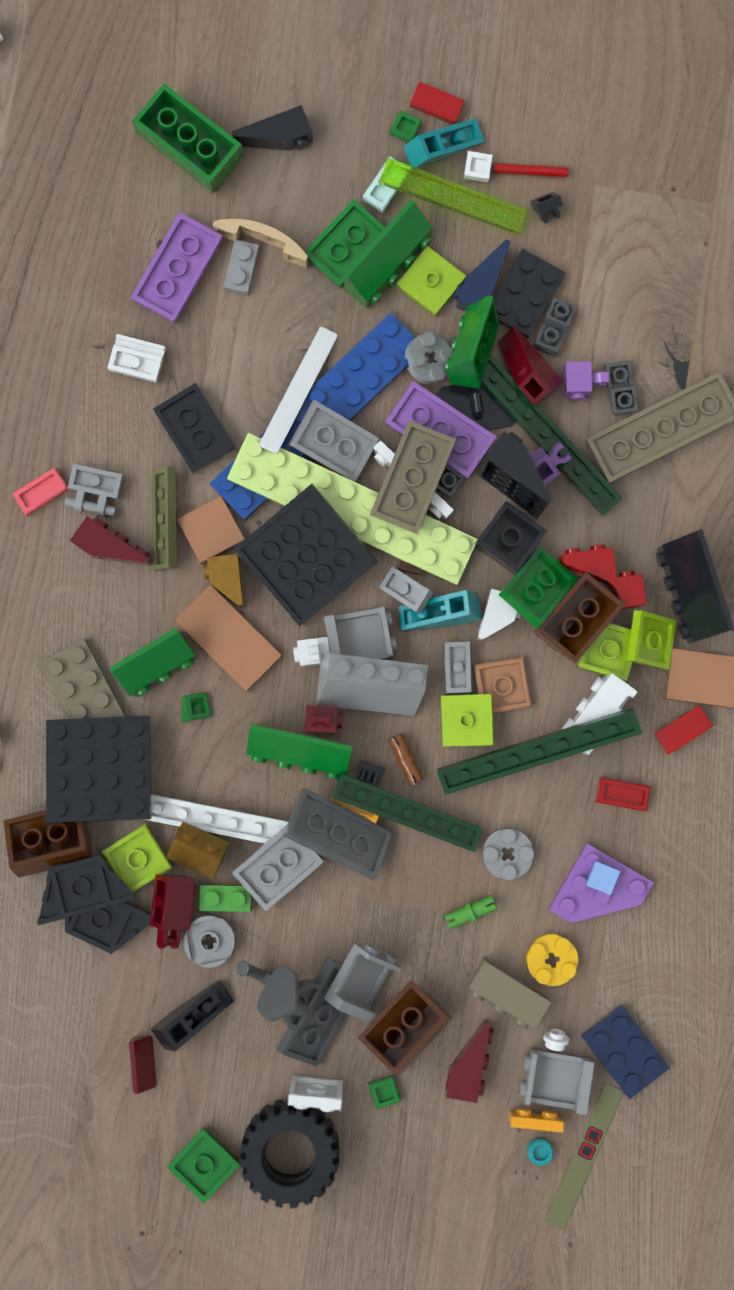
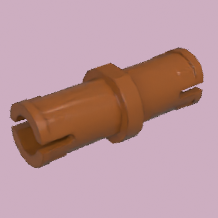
M403 733L396 735L399 744L394 736L388 739V742L391 744L397 758L396 762L403 770L408 785L412 786L415 784L413 775L418 783L424 780L414 760V753H411Z

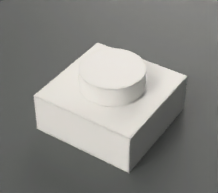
M468 151L464 179L488 182L492 155Z

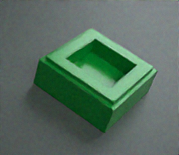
M400 110L389 131V135L408 143L416 137L422 125V120Z
M393 1075L368 1083L376 1110L401 1101Z

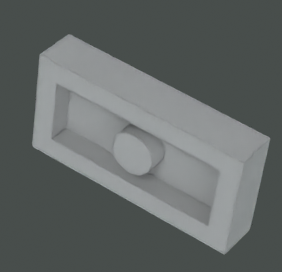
M234 240L224 282V290L249 295L259 245Z
M391 567L379 587L419 614H421L434 593L394 567Z
M444 642L445 692L471 693L470 642Z

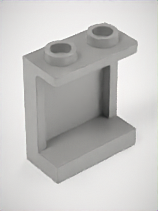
M384 606L337 616H324L330 653L386 659L393 657L392 651H397L395 636H390L388 626H393L390 611L385 612Z
M354 943L324 999L337 1010L372 1023L378 1016V1014L370 1009L372 1002L390 970L401 973L402 968L395 963L397 959L386 952L380 955L379 950L368 944L362 947Z
M530 1048L529 1055L525 1054L523 1061V1070L526 1071L525 1081L521 1080L519 1087V1096H522L524 1104L536 1103L573 1109L577 1114L587 1115L594 1070V1061L591 1057Z

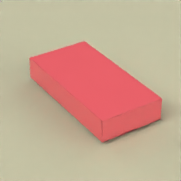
M54 467L12 495L24 514L28 516L69 489L58 470Z

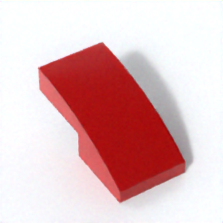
M699 704L654 734L669 755L714 725Z

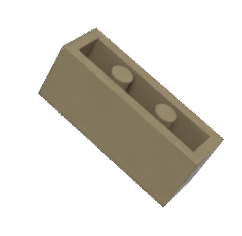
M482 958L467 983L468 987L472 989L470 991L471 995L480 1001H483L485 998L493 1003L492 1008L503 1015L508 1012L515 1016L514 1022L525 1029L528 1026L536 1029L551 1004L547 997L485 958Z

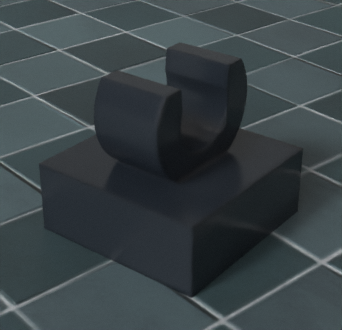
M552 192L530 201L532 210L539 214V218L543 223H548L547 213L549 211L553 212V216L556 219L560 218L558 207L563 206L560 195Z
M361 760L355 779L379 788L385 768Z

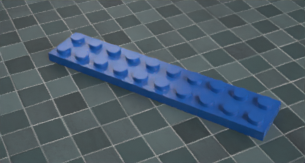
M392 313L388 314L311 387L280 448L309 461L311 457L290 446L289 443L313 400L351 421L409 366L408 359L405 360V351L408 344L415 337ZM265 431L259 436V438L262 439ZM234 460L209 484L245 521L268 498L227 480L235 462Z

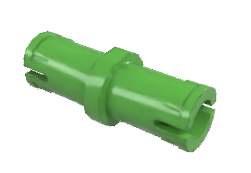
M489 895L474 903L468 902L464 907L444 914L446 921L455 918V920L448 922L450 930L466 922H474L477 918L490 912L497 911L496 903L487 906V904L494 902L493 896Z

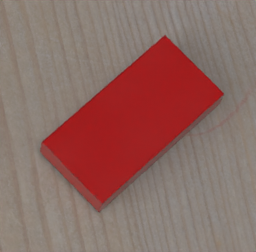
M419 81L411 99L410 107L454 125L458 120L465 100Z
M600 777L595 802L647 812L651 786Z

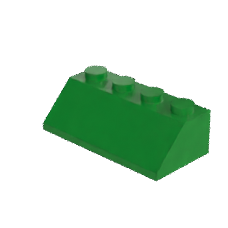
M410 200L344 273V290L366 309L371 304L376 305L384 294L382 291L388 285L390 287L393 286L400 277L398 273L404 267L409 268L416 259L415 254L420 249L424 250L433 240L431 237L433 227L413 200Z
M251 724L246 755L252 756L251 761L266 764L267 759L277 761L276 766L291 769V765L301 766V772L316 775V770L326 772V777L338 780L340 773L347 776L353 746Z

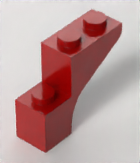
M605 544L590 547V551L580 552V548L565 550V554L559 557L560 563L566 569L581 575L587 572L596 581L605 584L612 591L613 595L625 604L622 609L643 607L647 604L642 574L635 575L634 571L619 573L620 577L617 578L613 547L605 548Z

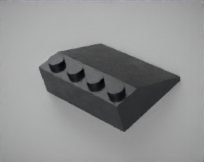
M503 431L484 456L477 475L534 518L538 519L552 498L527 448L522 444L523 440L513 432L508 434L506 431Z
M697 530L657 548L656 559L659 567L664 568L666 575L664 577V584L667 591H671L674 600L671 601L673 612L676 616L679 615L681 622L679 631L682 639H686L687 644L734 630L703 530Z

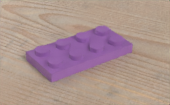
M179 212L131 295V300L175 324L224 239L223 235Z
M414 381L385 421L387 426L402 436L410 420L455 438L456 442L447 464L466 479L470 478L497 437Z

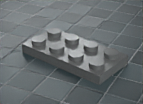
M303 788L299 793L283 836L373 880L377 878L393 832Z

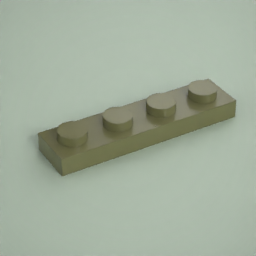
M173 467L152 470L153 570L158 571L177 568L175 468Z

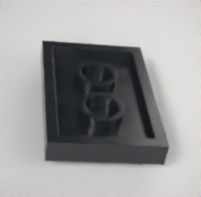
M522 249L494 297L499 323L509 329L515 325L525 338L529 339L566 272Z
M196 383L153 408L193 474L236 448Z

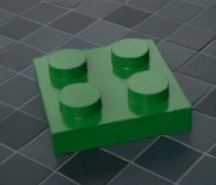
M203 1126L172 1159L167 1168L196 1197L205 1203L240 1166V1162Z

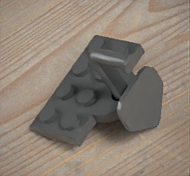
M327 957L315 980L304 979L298 981L297 974L286 966H279L270 974L263 969L250 965L247 961H241L237 964L236 971L238 975L249 976L265 985L257 1002L258 1012L271 1022L282 1018L283 1022L289 1026L276 1048L281 1054L316 1067L319 1065L346 1016V1013L337 1010L324 999L343 963Z

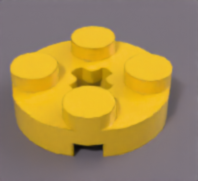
M548 933L537 937L533 941L526 954V964L530 974L539 983L547 986H559L575 976L578 966V954L574 945L565 937L555 933ZM549 953H553L555 957L559 956V961L553 967L549 963H545V959L549 958Z

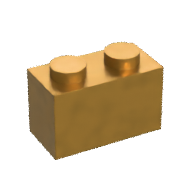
M182 822L172 840L166 858L213 879L223 861L229 842Z

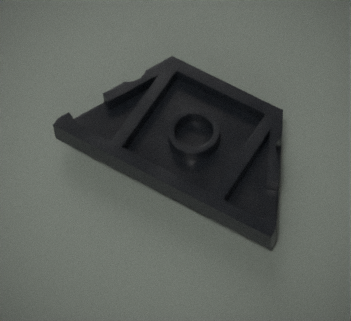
M101 855L48 869L47 884L43 892V903L37 924L39 926L136 899V895Z
M123 902L66 918L65 932L112 954L150 924L151 913L128 902Z

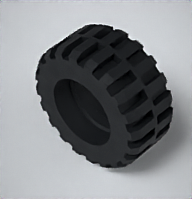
M283 1099L275 1101L272 1106L266 1105L261 1108L259 1114H255L251 1119L250 1124L246 1127L240 1146L239 1162L240 1166L243 1167L242 1176L244 1180L250 1182L249 1189L254 1194L259 1192L261 1200L266 1203L269 1200L275 1201L276 1207L282 1208L283 1203L290 1204V1208H298L300 1202H304L305 1205L313 1203L315 1196L320 1198L326 1192V1187L332 1185L335 1173L338 1171L340 1155L338 1133L334 1130L332 1120L330 1118L327 1119L325 1112L320 1108L317 1110L313 1107L298 1109L294 1105H288V1102H283ZM292 1130L300 1132L310 1139L314 1146L315 1157L308 1169L298 1174H284L270 1165L266 1158V1145L269 1139L276 1133Z

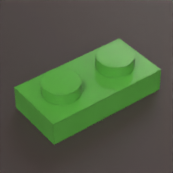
M201 884L199 911L251 912L252 895L243 885Z

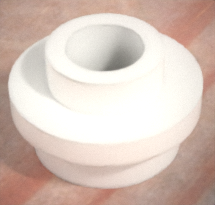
M550 1029V1031L544 1033L545 1046L550 1050L563 1051L566 1045L569 1044V1037L560 1029Z

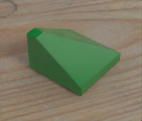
M207 692L182 696V723L212 717Z

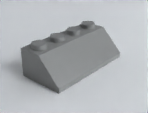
M332 653L321 654L316 705L415 716L426 691L428 665Z

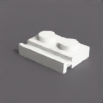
M117 334L107 369L111 372L157 383L166 347Z

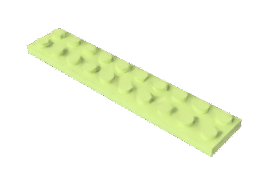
M250 433L247 434L227 480L283 506L313 483L361 542L406 563H410L449 583L458 584L478 540L477 538L427 515L424 517L418 534L370 516L379 493L283 448H280L276 454L259 446L261 438Z

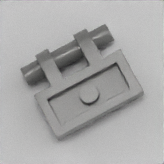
M73 464L68 489L77 491L76 498L66 497L65 506L74 508V511L77 512L85 510L94 512L96 516L105 517V515L115 517L116 507L107 505L108 498L119 500L124 475ZM86 494L99 496L98 503L86 501Z

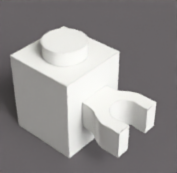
M328 637L297 641L298 647H293L295 662H300L301 667L320 665L321 654L330 653Z

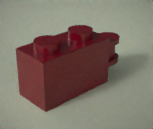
M306 705L305 732L337 734V728L342 729L343 713H338V707Z
M155 874L150 926L158 928L156 943L159 949H164L166 946L177 949L180 944L181 930H190V922L193 918L192 902L196 891L195 878L184 875Z

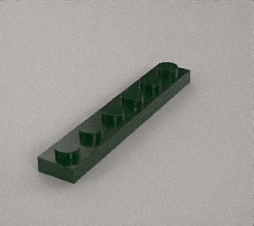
M341 773L331 798L472 852H475L483 830L479 826Z

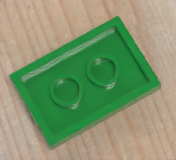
M353 199L304 252L308 256V260L337 287L341 288L344 285V273L386 227Z
M539 546L498 595L537 629L578 578L543 547Z

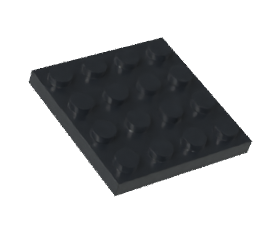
M313 483L234 548L299 627L378 562Z
M150 716L46 720V823L152 819Z

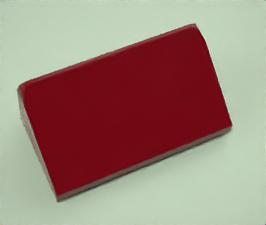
M151 1035L133 1037L129 1042L133 1093L140 1094L153 1089L157 1084L153 1038Z

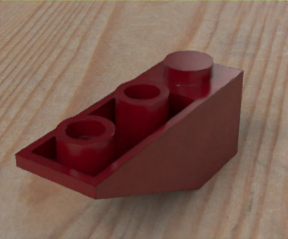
M515 325L498 341L518 388L534 406L548 398L563 383L562 379Z
M87 516L69 540L96 559L150 566L153 563L147 558L150 555L147 551L138 545L135 549L127 544L129 541L127 537L118 531L112 534L107 530L109 525L97 516L94 520Z
M484 1020L449 1066L445 1089L446 1098L477 1103L478 1096H483L485 1080H481L482 1072L487 1070L489 1064V1054H486L487 1044L492 1043L494 1029L490 1028L488 1020Z

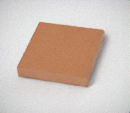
M222 496L177 519L200 564L205 563L207 557L218 556L245 540Z
M523 657L473 665L477 693L493 694V713L532 707Z

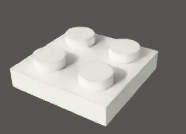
M292 1075L288 1105H294L298 1109L315 1107L325 1112L341 1110L343 1080Z

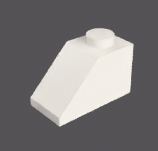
M495 589L489 591L477 640L482 641L512 624L515 618L520 619L521 617L514 608L498 595L501 591Z

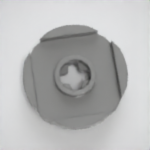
M425 332L414 338L406 348L405 360L408 359V370L417 381L423 384L441 382L448 377V374L445 373V365L447 359H451L453 351L452 347L442 337L432 332ZM425 354H430L433 357L434 362L429 364L427 362L428 358L427 356H425Z
M505 828L492 832L486 838L483 844L482 856L484 865L490 873L498 878L512 880L521 877L529 870L534 858V851L530 840L525 834L516 829ZM504 847L506 849L511 847L514 849L512 853L514 858L512 860L508 858L503 860L501 858L503 856L501 850Z
M216 915L201 916L192 922L190 930H187L184 935L183 946L185 953L199 966L205 968L217 967L231 956L236 942L235 933L225 918ZM206 934H211V937L216 938L217 942L213 943V948H209L208 944L203 945L202 940L206 939Z

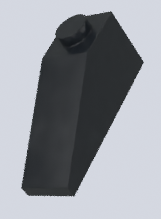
M302 105L232 131L233 138L240 142L243 147L291 151L294 149H305L313 142L312 130Z
M217 981L171 1011L153 1026L151 1031L164 1050L176 1052L232 1004L234 1000L221 981Z

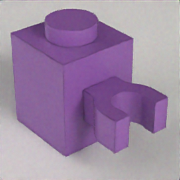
M591 361L566 362L563 367L564 398H570L571 401H583L592 393V386H607V383H609V372L592 373Z
M560 441L552 447L548 454L540 447L530 455L545 485L560 475L556 468L557 464L566 463L572 459L568 452L563 456L557 455L558 451L564 448Z

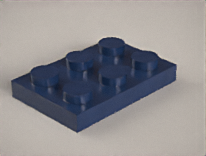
M621 1004L581 1035L629 1100L670 1068Z

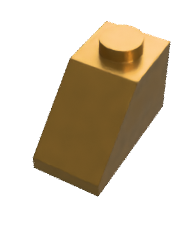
M238 554L207 557L208 564H203L205 579H209V583L238 607H244L240 558Z

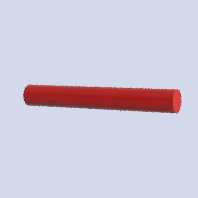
M494 163L493 173L568 177L569 168Z

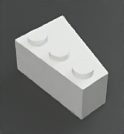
M614 674L605 675L603 678L598 677L590 687L593 692L589 698L586 699L584 697L576 707L577 715L573 720L569 718L561 730L622 711V707L629 697L633 698L638 691ZM593 749L582 753L585 755H590Z

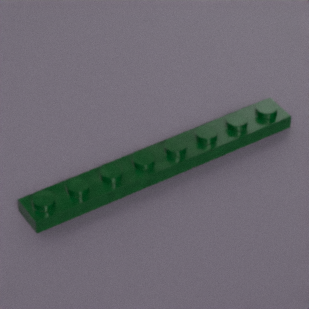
M490 354L481 384L539 448L542 447L547 454L557 442H561L564 448L560 449L557 455L563 456L568 452L572 459L556 466L594 508L604 516L623 499L622 496L538 405L534 406L518 388L511 375Z
M634 707L437 768V774L446 795L642 734V730Z

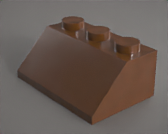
M585 572L579 577L542 625L535 629L533 633L553 650L576 664L625 604Z
M46 810L3 820L9 869L18 878L93 857L86 822L46 823Z
M410 980L361 1033L358 1039L394 1076L401 1075L450 1022L452 1017L431 996Z

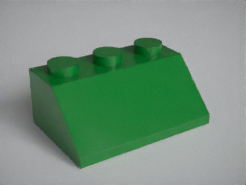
M487 296L468 306L465 316L461 317L459 322L460 332L458 337H455L453 340V353L451 359L448 358L445 365V373L448 374L450 384L480 389L500 326L494 296Z
M174 628L109 669L129 696L136 695L139 698L151 690L149 686L157 681L159 684H162L173 677L171 673L180 668L181 671H184L194 665L193 660L197 658V655L183 632Z

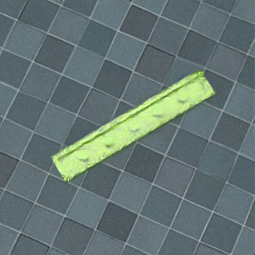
M390 158L386 160L379 181L381 185L519 235L528 210Z

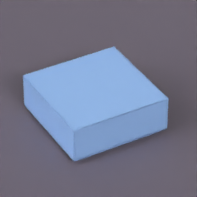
M595 861L585 885L611 895L620 871Z

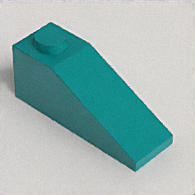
M474 118L420 134L403 147L411 168L414 170L480 145L485 140L478 122Z
M469 590L430 598L421 614L406 605L398 606L401 631L457 626L482 620L479 595Z

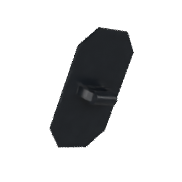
M482 384L480 389L459 385L444 386L435 395L486 430L509 427L515 422Z

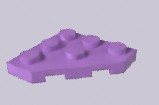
M586 843L548 909L570 923L642 905L654 882ZM595 861L620 871L611 895L585 885Z

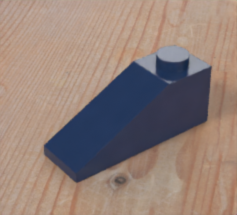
M506 239L465 278L463 285L458 284L454 299L458 300L457 309L467 311L468 306L487 296H492L511 241Z

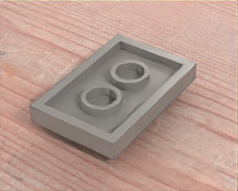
M313 400L289 445L345 478L356 482L380 438Z
M286 826L232 872L265 911L271 908L324 862V858L320 854L284 837L283 834Z

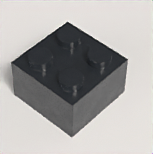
M505 501L476 541L475 547L515 575L547 530Z

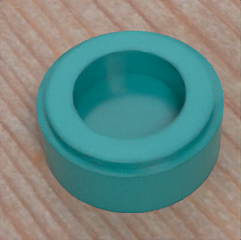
M534 1138L527 1146V1155L533 1164L544 1166L552 1160L553 1148L545 1138Z

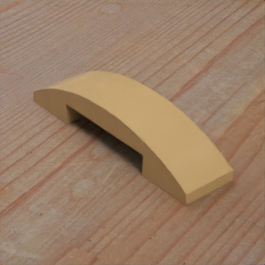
M221 219L214 221L212 225L214 231L223 235L224 238L234 241L239 240L241 234L283 249V258L287 262L306 269L309 265L308 256L302 248L290 237L273 227L245 219Z

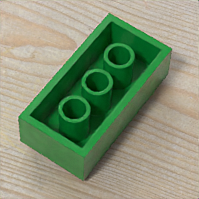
M164 83L132 120L135 131L139 136L212 193L216 191L244 157L240 142Z

